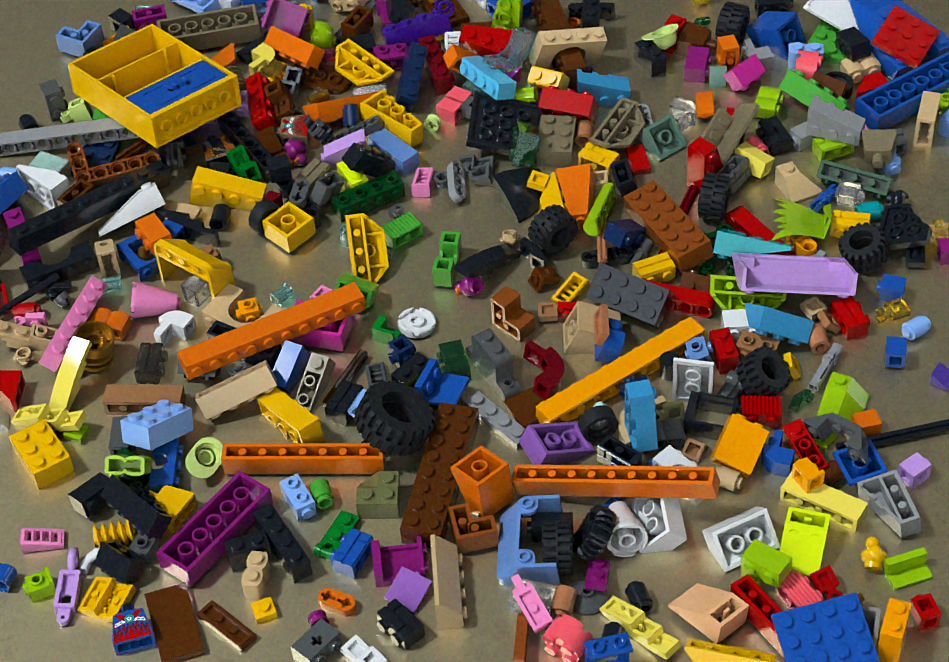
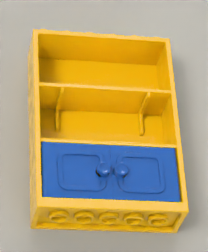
M150 24L68 63L72 88L76 95L155 148H159L242 105L238 76L154 24Z

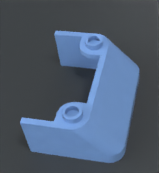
M560 495L524 496L501 515L497 558V578L500 584L515 586L511 577L519 574L523 583L529 581L532 585H560L556 563H536L535 554L531 550L520 549L522 518H531V515L534 513L563 512Z

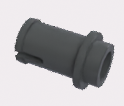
M400 204L390 207L388 211L389 217L391 219L398 218L404 213V207Z

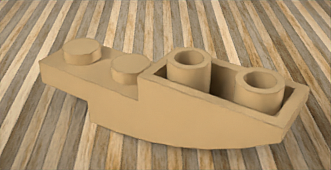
M0 320V340L7 341V347L16 349L28 347L34 351H45L58 330L32 323L31 327Z

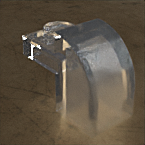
M676 95L669 105V114L672 113L682 133L689 125L695 126L696 106L691 100Z

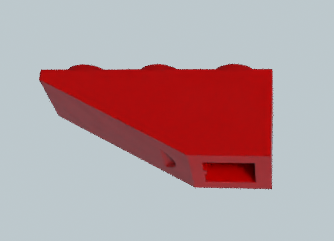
M801 418L782 426L784 440L790 449L795 450L797 460L807 457L812 463L817 465L819 471L829 467Z

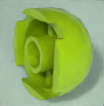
M315 20L310 44L325 50L326 53L330 50L331 45H335L336 35H333V28L327 22Z

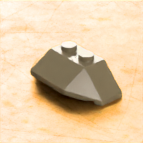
M621 97L590 138V142L612 150L629 148L645 127V121L638 102Z

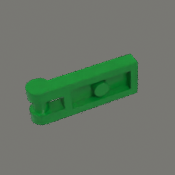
M341 510L320 543H317L314 547L313 554L318 557L324 556L326 560L330 561L331 553L339 548L343 535L348 534L352 528L356 529L360 523V517Z

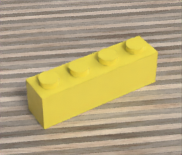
M792 471L781 486V501L797 508L831 514V523L856 533L866 517L867 502L825 484L806 493L793 479Z

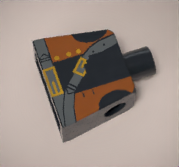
M210 135L207 138V142L202 144L207 168L210 161L230 163L226 152L235 146L226 136L216 138L215 135Z

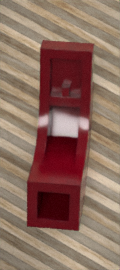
M532 340L528 341L525 344L523 358L542 371L541 374L535 377L533 392L542 399L547 400L559 392L561 388L564 362L558 352L551 346L545 350Z

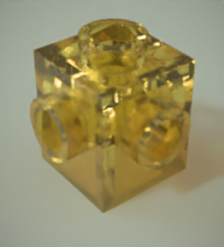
M944 219L932 220V224H928L933 231L930 243H933L934 246L938 245L939 238H949V223H944Z

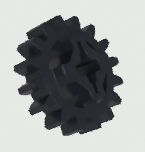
M308 116L303 121L309 128L307 132L321 144H324V142L328 144L337 140L332 135V128L320 118L315 120Z

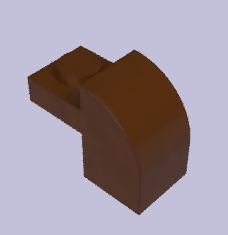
M279 78L264 86L266 97L273 104L275 116L279 121L283 117H289L294 114L293 107H295L293 97Z

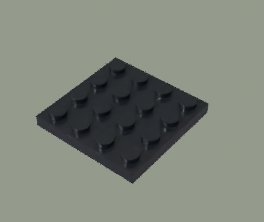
M475 91L466 146L535 161L542 111L537 104L515 99L495 100L487 93Z

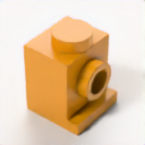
M806 457L797 460L793 464L792 477L808 493L824 485L825 471L823 469L819 471L817 465Z

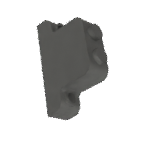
M489 328L472 336V345L465 348L466 355L502 401L521 393V386L513 375L512 356L495 333Z

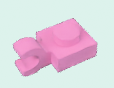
M45 312L26 313L25 317H14L15 324L31 327L32 323L48 326Z

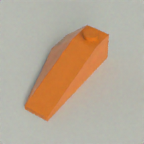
M377 92L304 105L302 109L305 114H310V117L315 120L320 118L329 126L330 122L343 117V105L357 104L359 107L361 102Z

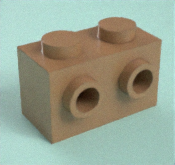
M743 330L735 345L739 353V360L761 346L771 347L773 351L776 350L779 354L780 340Z

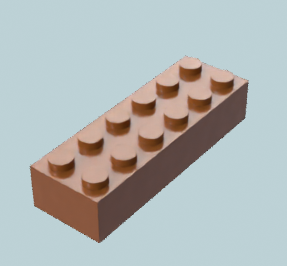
M654 180L623 196L628 215L636 223L646 228L645 233L663 253L667 252L681 273L714 256L711 240Z

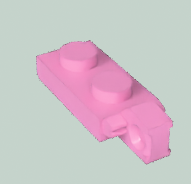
M519 574L511 577L516 589L512 590L513 596L533 631L537 633L549 626L553 619L533 585L529 581L523 583Z

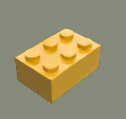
M45 419L8 436L14 453L38 489L75 471L70 455Z

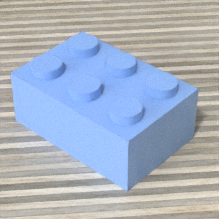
M159 400L157 404L144 407L143 410L131 413L128 417L120 420L123 443L150 451L194 430L192 408L183 406L181 403L169 402V400Z

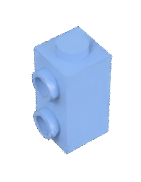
M298 474L279 481L281 494L298 522L309 519L317 514L315 501Z

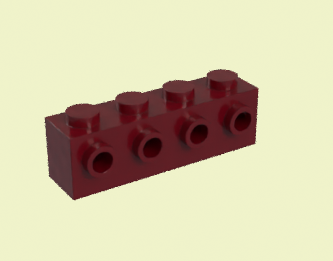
M434 35L418 38V44L428 47L424 66L436 95L447 94L453 88L455 77L443 58L445 53L441 51L440 41H437Z

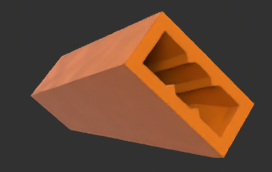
M591 163L556 169L568 212L576 219L578 227H583L594 204L595 172Z

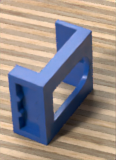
M133 235L116 244L119 258L130 263L137 271L139 281L142 282L159 273L156 256L152 260L144 261L136 255L138 254V248L144 245L142 239L138 240L136 235Z
M627 632L584 641V662H596V660L616 656V659L605 662H629V653L633 652Z

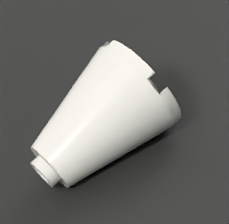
M613 502L608 508L616 514V523L610 541L607 543V548L618 557L634 556L636 551L643 550L648 543L647 531L625 502Z

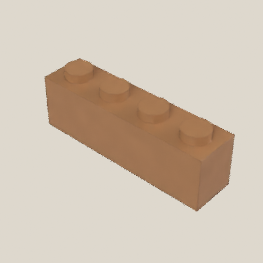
M106 384L102 403L106 415H129L143 410L144 407L155 405L159 400H169V402L181 403L185 406L186 394L183 385Z

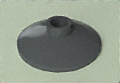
M585 579L578 580L571 585V587L577 590L573 612L579 615L591 616L600 613L599 608L609 599L607 589L606 591L585 589Z

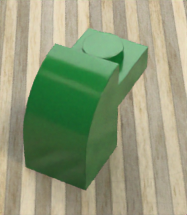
M242 144L226 152L232 170L235 171V176L254 181L262 178L256 161H250Z

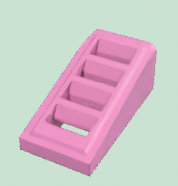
M418 167L416 169L411 185L413 197H430L435 172L434 168Z
M21 528L20 545L23 553L65 548V530Z

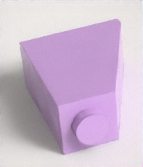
M364 129L324 145V153H321V162L330 164L331 170H337L336 163L343 161L341 158L354 142L366 145Z

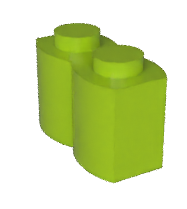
M768 86L760 87L755 103L759 104L760 107L755 117L768 119L776 115L779 116L780 104L783 105L785 97L782 94V89Z
M111 455L105 458L104 472L109 475H147L151 473V458L145 455Z

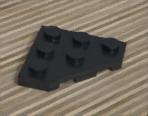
M903 203L885 206L880 228L885 234L890 250L929 245L933 231L927 223H924L920 217L913 211L911 212Z

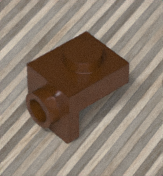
M551 266L534 267L528 283L536 292H541L544 284H559L561 277Z

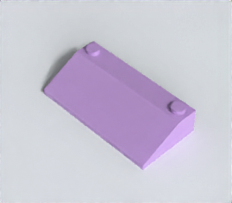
M732 252L737 286L743 293L753 294L754 291L825 294L837 295L841 298H848L856 294L858 273L844 257Z

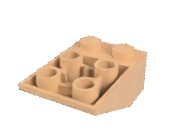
M698 583L668 606L716 644H719L746 622L749 605L734 593Z

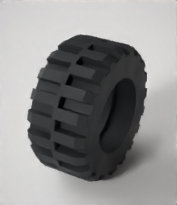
M381 381L371 385L356 408L354 417L358 432L362 434V438L370 443L371 447H376L379 449V452L389 453L390 456L399 455L400 457L412 455L420 451L435 424L433 408H430L429 401L425 400L424 396L420 392L417 393L413 387H407L404 383H395V381Z

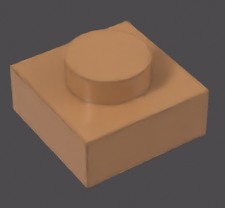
M557 302L537 303L539 322L558 321Z
M824 310L817 314L821 321L820 325L824 327L825 331L830 330L837 334L842 329L833 315Z

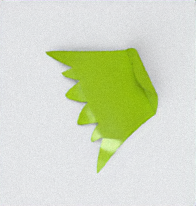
M773 198L785 203H778V205L786 208L774 210L775 213L784 216L773 221L786 224L777 226L778 228L785 229L779 231L771 241L791 235L825 238L832 220L831 204L823 207L825 214L821 215L796 202Z

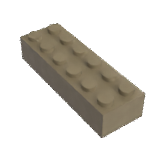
M255 4L156 20L157 27L196 51L223 47L230 43L253 42L261 37Z

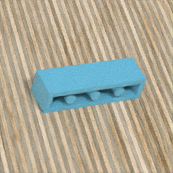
M481 56L462 57L460 73L495 100L514 99L517 82Z

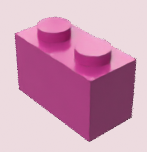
M753 54L730 69L723 76L734 92L740 89L744 91L751 86L750 82L753 81L755 83L762 78L761 74L766 69L757 55Z

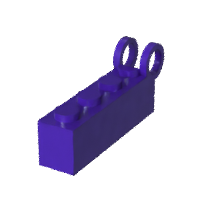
M435 0V9L432 12L420 13L415 18H406L401 20L400 23L386 25L381 29L385 45L406 43L407 46H410L412 42L418 43V38L430 35L436 37L445 34V32H451L452 28L448 16L454 12L453 3L450 0H442L438 4L440 0ZM444 3H448L445 9H440Z

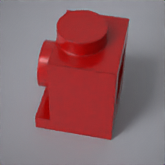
M931 593L916 595L910 599V603H912L910 612L918 625L917 629L919 632L940 625L942 613Z

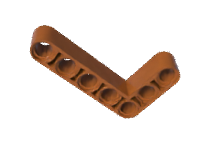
M79 142L69 143L66 148L75 182L81 178L93 184L95 189L160 160L159 154L149 152L88 168L82 145Z

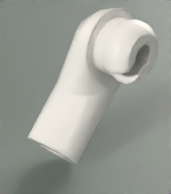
M94 548L83 557L78 569L81 570L82 574H88L93 561L97 557L99 548Z

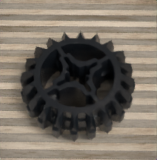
M600 504L594 506L586 514L581 525H579L576 537L574 538L573 551L580 558L593 561L607 547L616 523V514L610 508Z

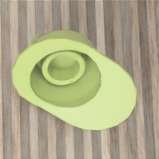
M677 24L666 25L644 35L642 39L653 40L659 49H667L676 43V30L679 26Z
M213 437L200 439L185 459L187 470L193 476L202 479L213 475L222 463L223 444Z

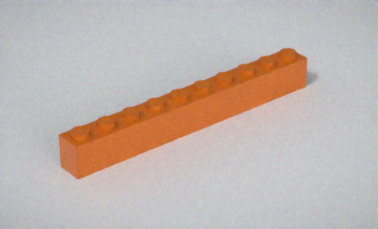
M355 282L180 350L177 352L179 364L188 380H191L281 344L285 340L289 341L366 310L364 295Z
M515 464L511 479L517 495L528 496L560 495L717 499L720 479L715 467Z

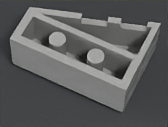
M814 94L808 108L806 135L859 146L862 139V130H865L866 119L847 109L843 111L835 107V104L832 102L828 104Z
M896 469L857 482L858 497L867 502L868 506L901 538L922 531L920 516Z

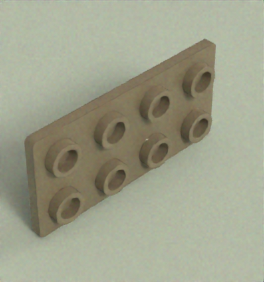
M740 103L732 116L722 108H718L703 132L701 138L717 146L723 166L730 160V155L738 147L742 135L748 130L749 123L757 115V110L760 107L759 104Z

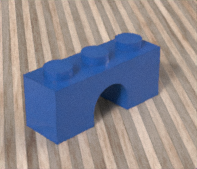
M179 437L153 449L156 466L164 467L151 469L149 479L150 491L158 494L166 485L180 488L179 472H182V461L180 458L184 456V446L180 445Z

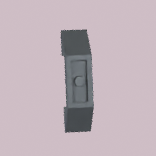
M833 412L807 418L803 421L812 439L816 438L824 442L833 432L837 435L841 434L848 439L845 442L848 455L854 461L859 460L864 464L868 462V439L861 426Z

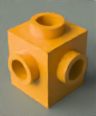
M256 297L237 301L238 309L235 310L237 321L241 320L242 323H249L263 315L261 304L257 305Z

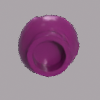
M294 138L287 141L284 145L287 157L290 159L295 158L294 164L299 166L305 165L307 157L301 154L307 151L305 143L300 140L296 141Z
M479 276L464 277L462 281L456 282L454 288L457 295L463 293L466 296H474L482 292L484 283Z

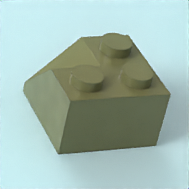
M378 471L357 487L356 509L360 519L399 518L401 490L399 471Z

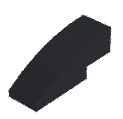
M287 66L284 79H281V81L288 88L296 103L307 73L303 68Z

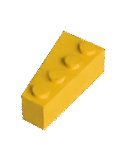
M385 89L380 90L360 103L361 121L378 115L384 123V128L412 148L423 141V124L414 115L407 113L403 105H398L393 96L389 97Z
M197 166L192 179L189 204L206 207L225 204L230 209L252 210L258 202L265 198L267 184Z
M275 387L273 391L257 398L261 413L276 429L279 427L286 439L291 438L294 443H326L320 418L310 413L306 407H302L296 399H291L285 391L282 392Z

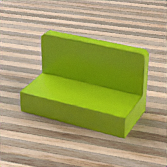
M924 547L884 560L883 573L894 591L932 580L933 575L926 564L928 553Z

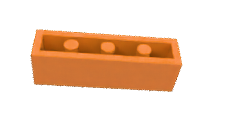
M272 25L264 41L265 44L274 49L276 54L279 51V55L286 59L290 56V60L297 64L301 61L300 65L307 69H310V67L318 69L325 50Z

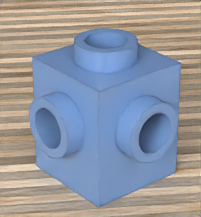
M704 336L694 337L690 341L685 342L687 350L684 352L687 359L714 362L712 343L710 341L707 342Z

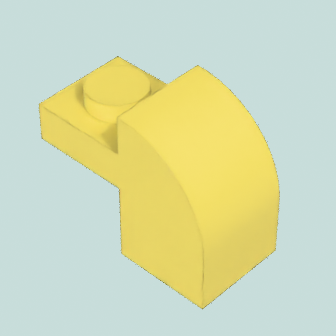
M261 43L251 51L253 62L249 64L250 75H254L257 72H260L262 75L267 72L274 74L277 69L274 49L265 43Z

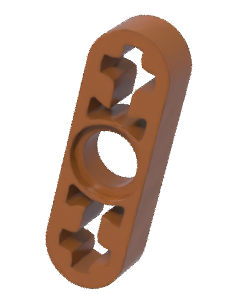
M518 613L513 662H526L529 622L524 613Z

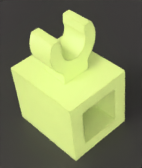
M80 97L69 101L68 110L62 112L60 117L63 123H67L72 119L75 123L93 120V111L89 103Z

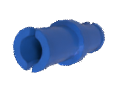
M831 184L825 191H821L818 197L810 203L811 210L817 206L814 211L818 212L823 206L830 204L832 199L840 193L839 186L834 188L836 184Z

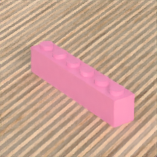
M91 275L44 351L39 364L54 372L57 371L75 330L79 325L88 320L108 284Z

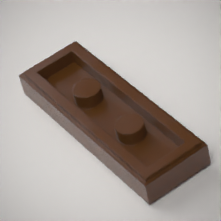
M213 600L197 613V617L240 652L244 651L257 639L254 632Z

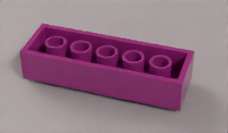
M241 471L236 473L156 552L160 567L192 587L226 552L224 542L232 538L241 537L255 523L253 512L270 503L273 505L271 490Z

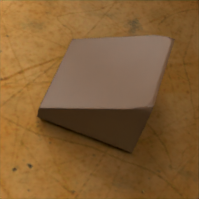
M688 437L681 453L687 459L699 463L709 446Z

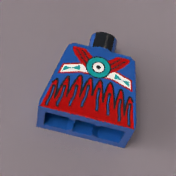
M132 603L123 604L121 607L122 613L113 616L112 642L116 655L156 646L157 643L153 630L143 608L134 609Z

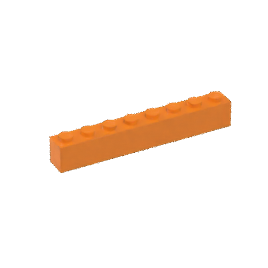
M223 443L221 461L224 474H236L239 471L244 474H375L378 471H385L386 454L379 452V449L376 447H371L370 443Z

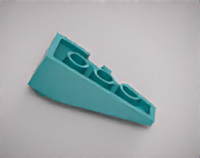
M721 229L717 231L713 253H716L719 258L728 259L729 256L732 257V252L763 254L791 251L794 246L777 241H764L763 238L757 236L746 237L747 234Z

